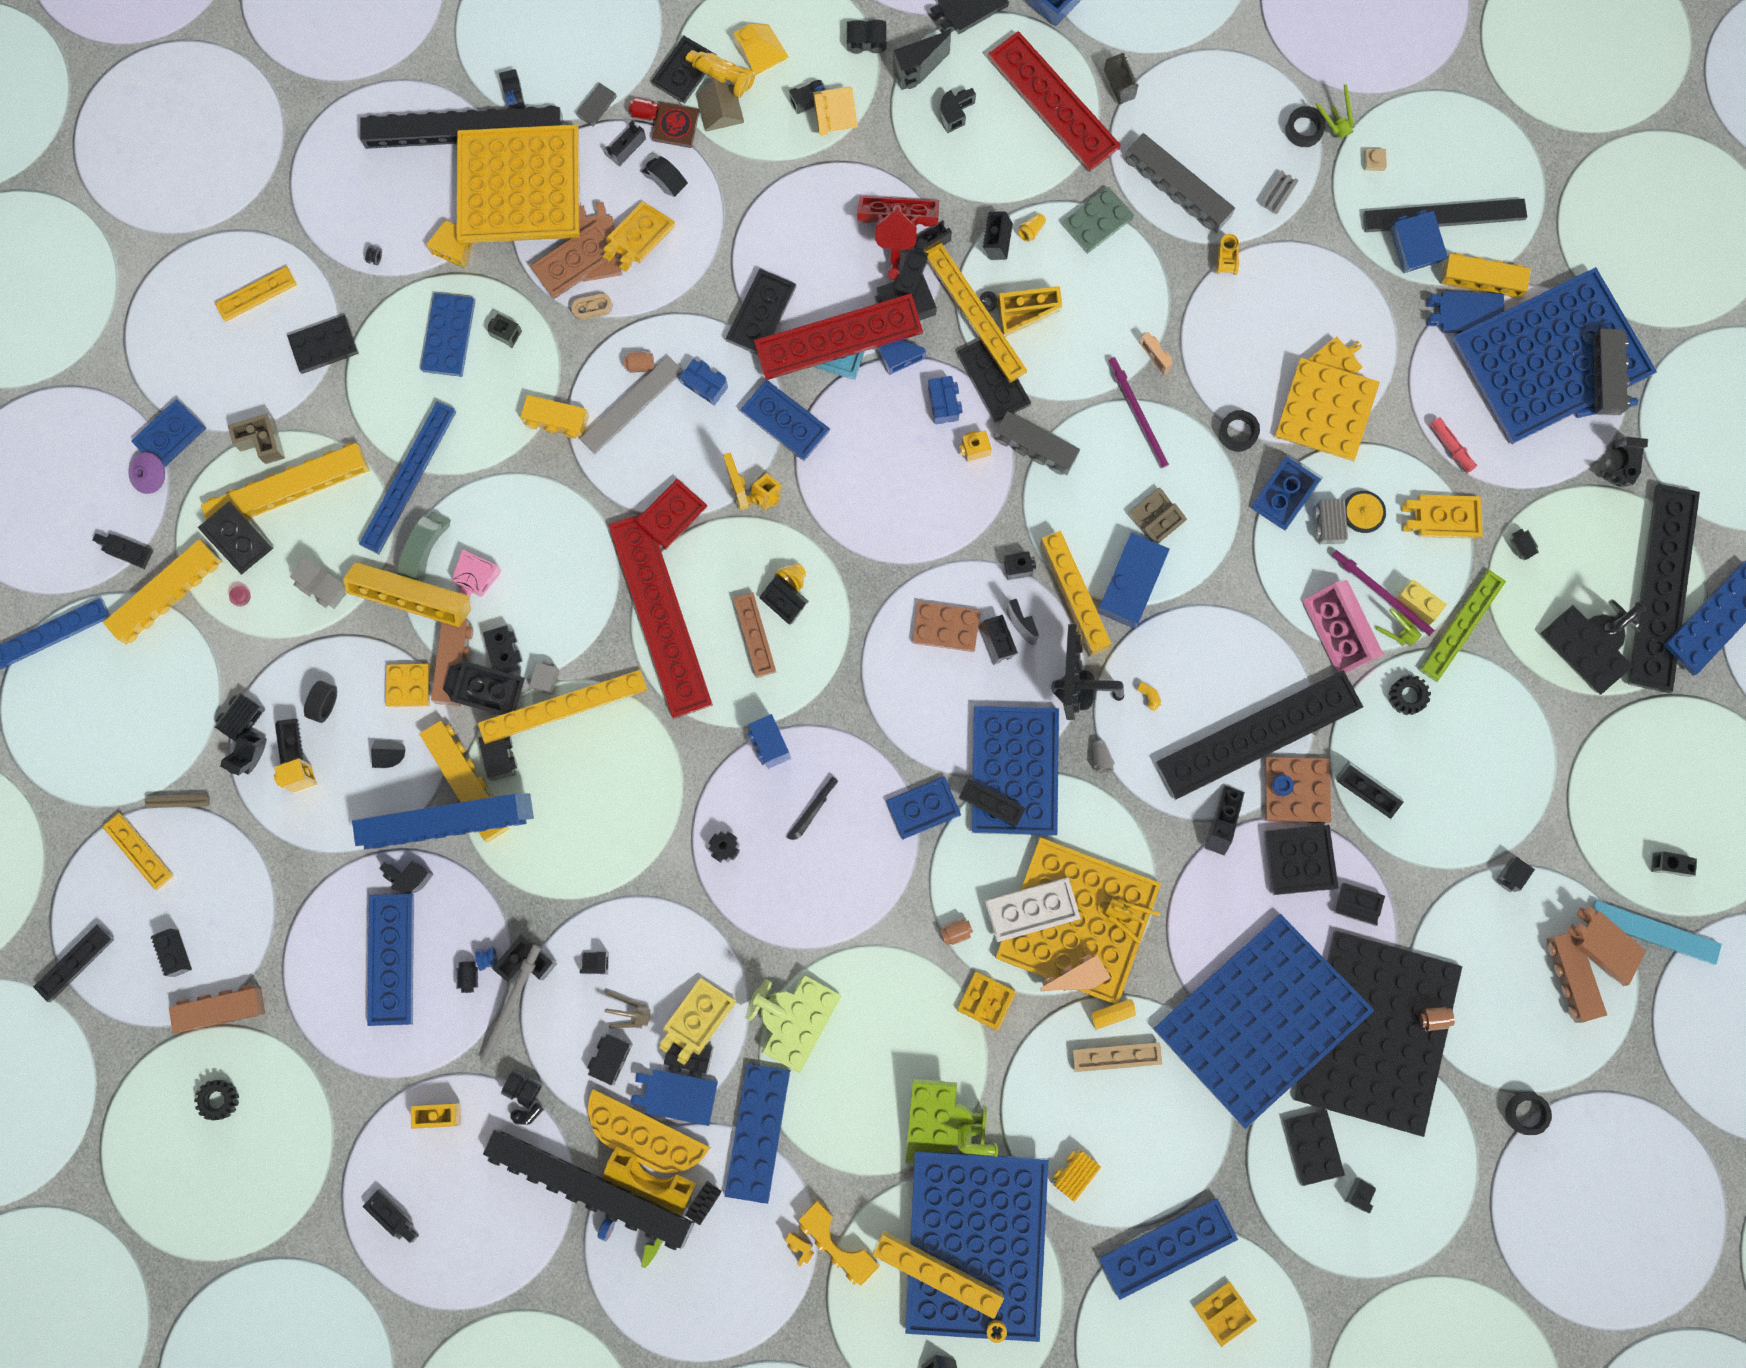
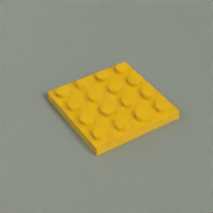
M1300 358L1274 437L1354 462L1380 382Z

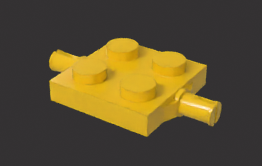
M1336 336L1308 360L1356 374L1363 366L1357 361L1354 353L1362 348V345H1358L1360 342L1355 341L1348 348Z

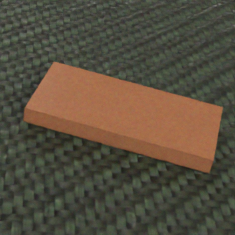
M597 221L582 230L580 238H570L530 265L553 300L611 262L603 258V255L606 253L603 249L608 244L606 243L608 236ZM616 252L612 260L620 256V254Z

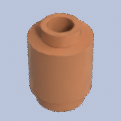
M648 351L628 352L627 356L624 357L625 369H628L629 373L654 370L653 353H648Z
M961 918L944 925L940 932L946 946L949 944L953 946L971 938L970 933H973L969 920L964 921Z
M1451 1008L1423 1009L1422 1014L1419 1015L1420 1024L1422 1027H1425L1426 1031L1449 1029L1450 1026L1455 1024Z

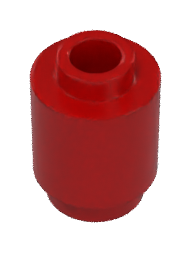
M635 97L633 101H630L628 111L632 113V118L652 121V119L656 120L659 104L654 103L652 100Z

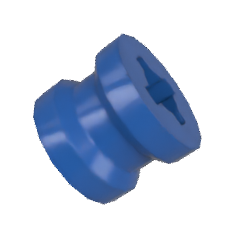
M494 946L484 951L481 949L475 951L479 971H483L487 967L493 968L498 962Z

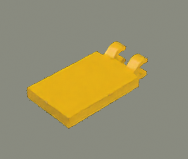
M642 201L607 237L606 243L608 244L603 249L606 252L603 258L611 261L616 252L622 255L620 259L622 264L619 268L627 272L634 261L640 264L675 227V221Z
M731 452L723 454L730 478L729 484L735 492L738 509H741V511L748 509V504L750 506L753 505V501L750 499V495L745 494V479L739 476Z
M1419 495L1417 500H1406V503H1402V512L1415 511V520H1407L1406 523H1403V532L1419 531V537L1471 539L1483 537L1481 496Z

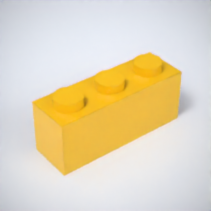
M527 395L520 418L525 426L530 429H537L538 427L545 429L546 432L551 434L559 432L568 438L576 439V437L581 438L584 435L589 414L585 408Z

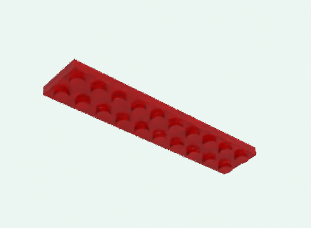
M639 514L609 524V528L672 718L676 719L711 707L713 703L660 546L635 523V520L641 515Z

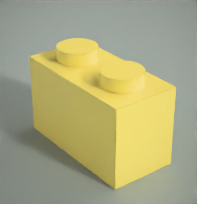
M1414 579L1404 587L1396 598L1428 625L1433 623L1447 606L1445 602Z

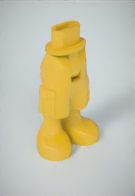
M691 50L686 56V60L692 63V67L697 68L721 83H726L727 79L734 84V95L738 98H741L745 91H749L754 83V71L735 66V63L721 59L713 53H704L702 51L698 53Z

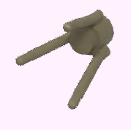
M609 990L605 991L607 995L637 1008H633L632 1012L606 1008L604 1010L605 1013L631 1017V1021L635 1022L610 1024L609 1028L635 1027L642 1029V1025L648 1026L651 1009H647L645 1004L637 1003Z

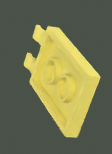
M700 978L663 1028V1032L667 1035L661 1041L659 1049L667 1053L674 1042L683 1048L678 1055L677 1061L685 1065L693 1052L698 1055L702 1052L735 1006L736 1001Z

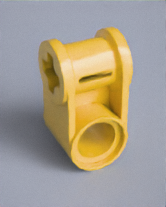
M1226 234L1218 245L1216 274L1224 272L1238 275L1239 240L1234 234ZM1229 243L1233 248L1227 249L1224 244Z

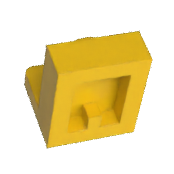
M790 1231L785 1241L788 1243L787 1247L796 1253L799 1251L803 1252L797 1263L801 1267L803 1262L808 1264L814 1253L811 1251L813 1244Z

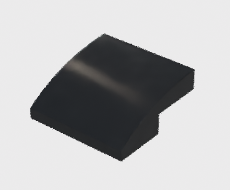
M1010 600L1006 611L1012 624L1031 645L1036 644L1039 634L1033 617L1024 618L1018 600Z

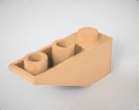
M1089 954L1079 960L1081 963L1079 966L1073 968L1070 965L1061 970L1062 975L1054 979L1051 976L1042 982L1043 987L1039 989L1040 991L1090 990L1111 977L1098 955L1092 957Z

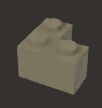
M268 413L228 425L232 444L240 452L255 447L258 458L265 464L285 459L276 422Z

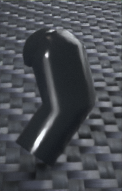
M536 1102L529 1111L513 1110L510 1118L517 1125H530L542 1113L544 1108Z

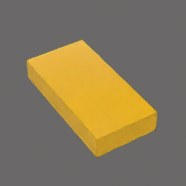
M1132 999L1091 1013L1095 1030L1136 1016L1135 1004Z

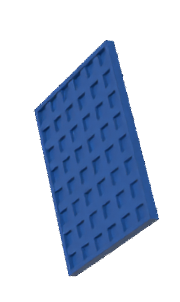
M1279 914L1155 1026L1153 1030L1236 1121L1246 1129L1370 1016L1374 1009L1285 917Z

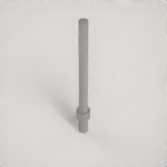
M537 945L532 946L527 959H524L520 966L521 972L481 1055L480 1060L484 1063H488L527 977L536 966L534 962L541 950Z

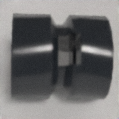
M514 1069L507 1078L501 1094L511 1100L517 1098L518 1103L528 1109L538 1096L542 1083L533 1078L527 1080L525 1073Z

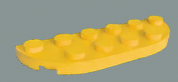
M592 1089L588 1102L590 1123L598 1139L609 1148L615 1150L617 1146L637 1156L639 1163L663 1173L685 1171L699 1163L711 1147L596 1089Z

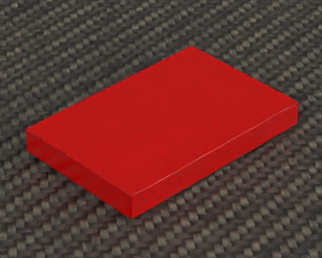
M676 479L635 520V523L667 550L702 514L708 505L680 480Z

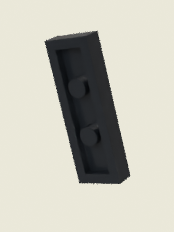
M970 779L967 780L958 798L1016 828L1026 809Z

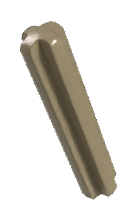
M206 794L147 796L145 798V806L148 808L209 806L210 797Z

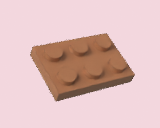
M918 602L912 644L975 652L980 610Z

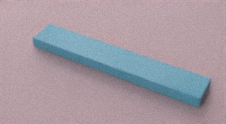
M1597 900L1593 902L1592 908L1595 911L1602 912L1627 935L1712 965L1717 964L1722 946L1721 943Z

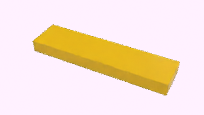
M285 266L214 304L222 319L227 322L298 284L288 266Z
M118 812L102 826L155 890L161 888L174 876L122 813Z

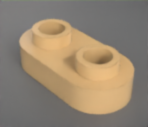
M597 294L576 299L572 303L571 310L575 318L587 320L609 314L613 305L609 296ZM601 304L606 305L603 309L599 308ZM582 308L586 309L584 313H580L579 311Z

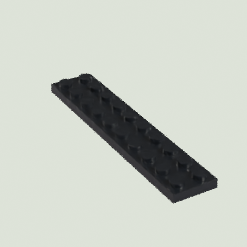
M1663 484L1655 486L1639 601L1645 606L1646 611L1637 616V623L1643 630L1641 632L1635 630L1631 658L1633 667L1630 669L1628 685L1666 693L1673 692L1677 659L1664 644L1682 626L1700 496L1699 491Z
M1342 670L1155 762L1174 800H1177L1362 709L1364 706L1345 671Z

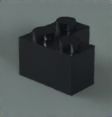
M520 935L492 969L508 983H514L521 972L520 966L523 960L527 959L532 946L535 944L526 936ZM540 950L534 962L536 966L532 974L539 980L544 981L557 963Z

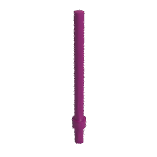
M1116 357L1110 358L1108 362L1114 372L1113 376L1116 382L1120 384L1161 468L1169 466L1127 381L1128 377L1125 371L1121 369Z
M1338 550L1331 555L1344 566V570L1348 573H1353L1428 636L1435 631L1357 567L1355 561L1349 560Z

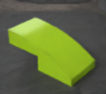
M657 1238L654 1244H645L641 1267L646 1268L657 1255L663 1240Z

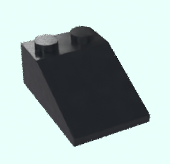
M950 30L893 50V71L901 90L915 88L950 54Z

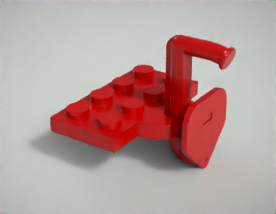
M859 196L857 221L864 223L877 222L875 233L877 245L881 248L891 249L890 270L888 271V277L891 280L898 279L900 275V249L908 250L916 244L917 224H922L926 227L938 225L940 200Z

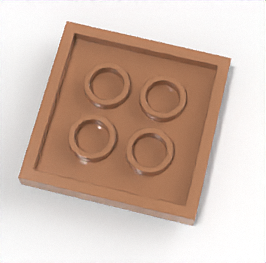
M1265 757V821L1330 823V759ZM1278 775H1287L1294 782V789L1287 796H1277L1271 789V783Z

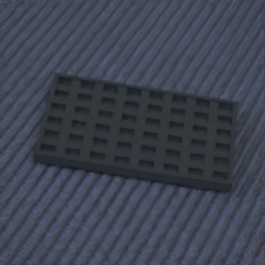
M1334 931L1327 962L1374 1009V1012L1298 1081L1294 1101L1424 1137L1448 1029L1426 1031L1425 1027H1422L1420 1024L1419 1015L1422 1014L1423 1009L1437 1007L1451 1008L1453 1011L1463 966Z

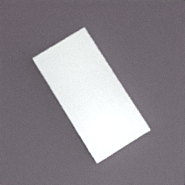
M1068 877L985 900L997 942L1081 919Z

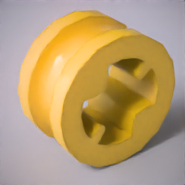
M993 1320L987 1325L986 1332L991 1342L1000 1343L1004 1341L1007 1336V1330L1002 1321ZM994 1326H997V1329L998 1327L1002 1328L1000 1330L1001 1335L998 1337L996 1334L995 1336L991 1335Z

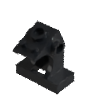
M1625 437L1613 441L1612 450L1620 452L1622 464L1618 470L1605 469L1604 471H1599L1600 474L1604 475L1603 479H1612V483L1621 488L1634 485L1641 474L1643 450L1648 447V439Z

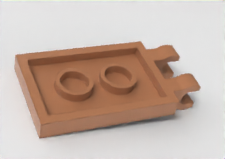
M604 202L596 203L597 216L587 217L584 205L580 206V232L596 221L607 236L615 230L613 216L607 217ZM618 256L582 281L621 276L622 269L619 268L621 265L620 257Z
M1587 906L1585 910L1580 907L1576 915L1584 920L1587 925L1578 923L1577 927L1571 924L1567 932L1578 940L1576 946L1622 986L1630 985L1646 950L1602 912L1595 911L1591 906Z

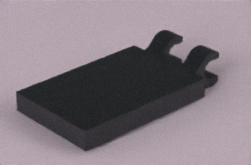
M938 0V5L930 8L931 14L929 16L933 22L942 16L947 18V21L940 24L942 27L940 29L941 33L948 30L952 33L956 30L958 34H961L1008 7L1009 1Z

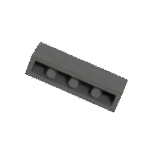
M1600 329L1593 335L1595 415H1621L1630 406V397L1627 395V388L1630 382L1627 376L1629 358L1626 356L1628 338L1625 335V329Z
M1008 411L995 433V439H997L999 444L1015 448L1018 454L1034 458L1033 460L1036 463L1051 467L1059 475L1069 474L1080 452V448Z

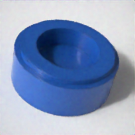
M1278 775L1273 779L1271 789L1275 795L1284 797L1293 791L1294 782L1287 775Z
M607 1218L604 1219L598 1231V1239L605 1242L609 1239L615 1226L614 1221Z

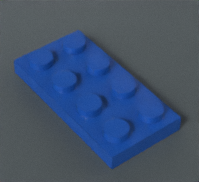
M434 293L421 364L422 372L463 377L476 302L474 298Z
M768 380L764 381L740 410L743 415L803 461L809 457L830 432L829 427Z

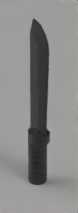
M831 776L786 838L796 840L804 834L824 802H826V797L838 783L836 778Z

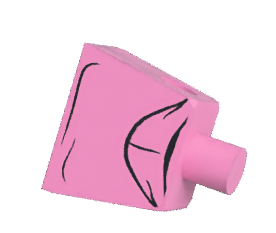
M462 549L452 582L460 587L458 593L467 595L469 598L472 593L483 597L502 570L497 565Z

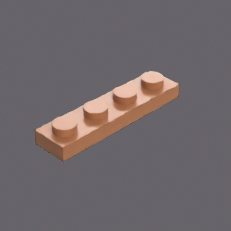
M754 592L733 598L756 678L777 673Z

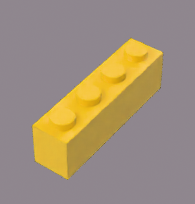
M1460 253L1449 254L1448 258L1444 261L1441 284L1487 293H1502L1504 296L1521 299L1528 291L1531 268H1526L1521 264L1510 265L1504 264V262L1499 260L1488 261L1482 257L1471 258Z

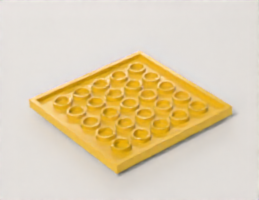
M578 125L458 130V244L580 238Z
M1040 837L1020 890L1068 877L1081 919L1001 941L995 959L1046 979L1051 976L1056 979L1062 975L1060 971L1070 965L1073 968L1081 964L1079 960L1089 954L1092 957L1098 955L1111 978L1093 989L1078 991L1111 1004H1117L1120 1001L1140 943H1136L1115 923L1108 920L1110 916L1105 914L1112 899L1117 901L1121 899L1127 903L1152 910L1161 883ZM1127 908L1126 911L1143 919L1145 923L1141 924L1125 915L1122 920L1117 919L1141 942L1150 914Z

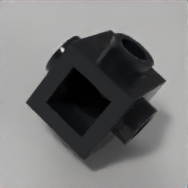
M721 831L718 835L715 833L708 843L710 845L709 850L712 852L711 857L720 863L723 860L727 863L730 860H734L740 852V849H738L740 845L736 842L738 838L729 831L726 834ZM722 842L727 843V848L724 850L719 847Z

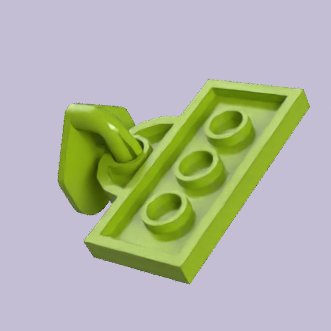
M913 1079L905 1163L914 1164L915 1151L951 1153V1147L957 1146L958 1150L965 1154L997 1157L998 1146L996 1143L984 1145L987 1106H983L982 1113H972L964 1105L956 1103V1082ZM973 1136H980L979 1144H971V1138Z

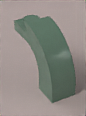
M432 512L427 518L423 516L418 521L401 553L397 575L418 581L426 573L429 554L438 538L450 527V519Z

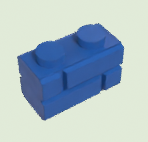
M693 359L679 378L682 385L712 405H716L728 389L727 378L719 371L716 373L711 371L710 366L702 360L698 362Z
M952 376L929 379L928 390L934 423L937 425L958 421L959 414L963 413L961 401L957 402L956 394H959L958 383L953 382Z

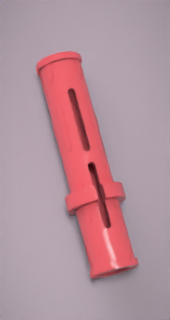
M1438 417L1429 424L1453 455L1452 458L1457 460L1466 474L1478 466L1469 456L1468 449L1460 444L1441 417Z

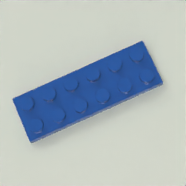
M1743 561L1664 644L1669 652L1692 676L1697 675L1746 623V561Z
M414 894L369 895L367 1026L413 1025Z
M747 1064L725 1197L765 1204L769 1203L790 1070Z
M1215 1198L1099 1257V1260L1118 1299L1121 1300L1237 1241L1238 1238L1218 1198Z

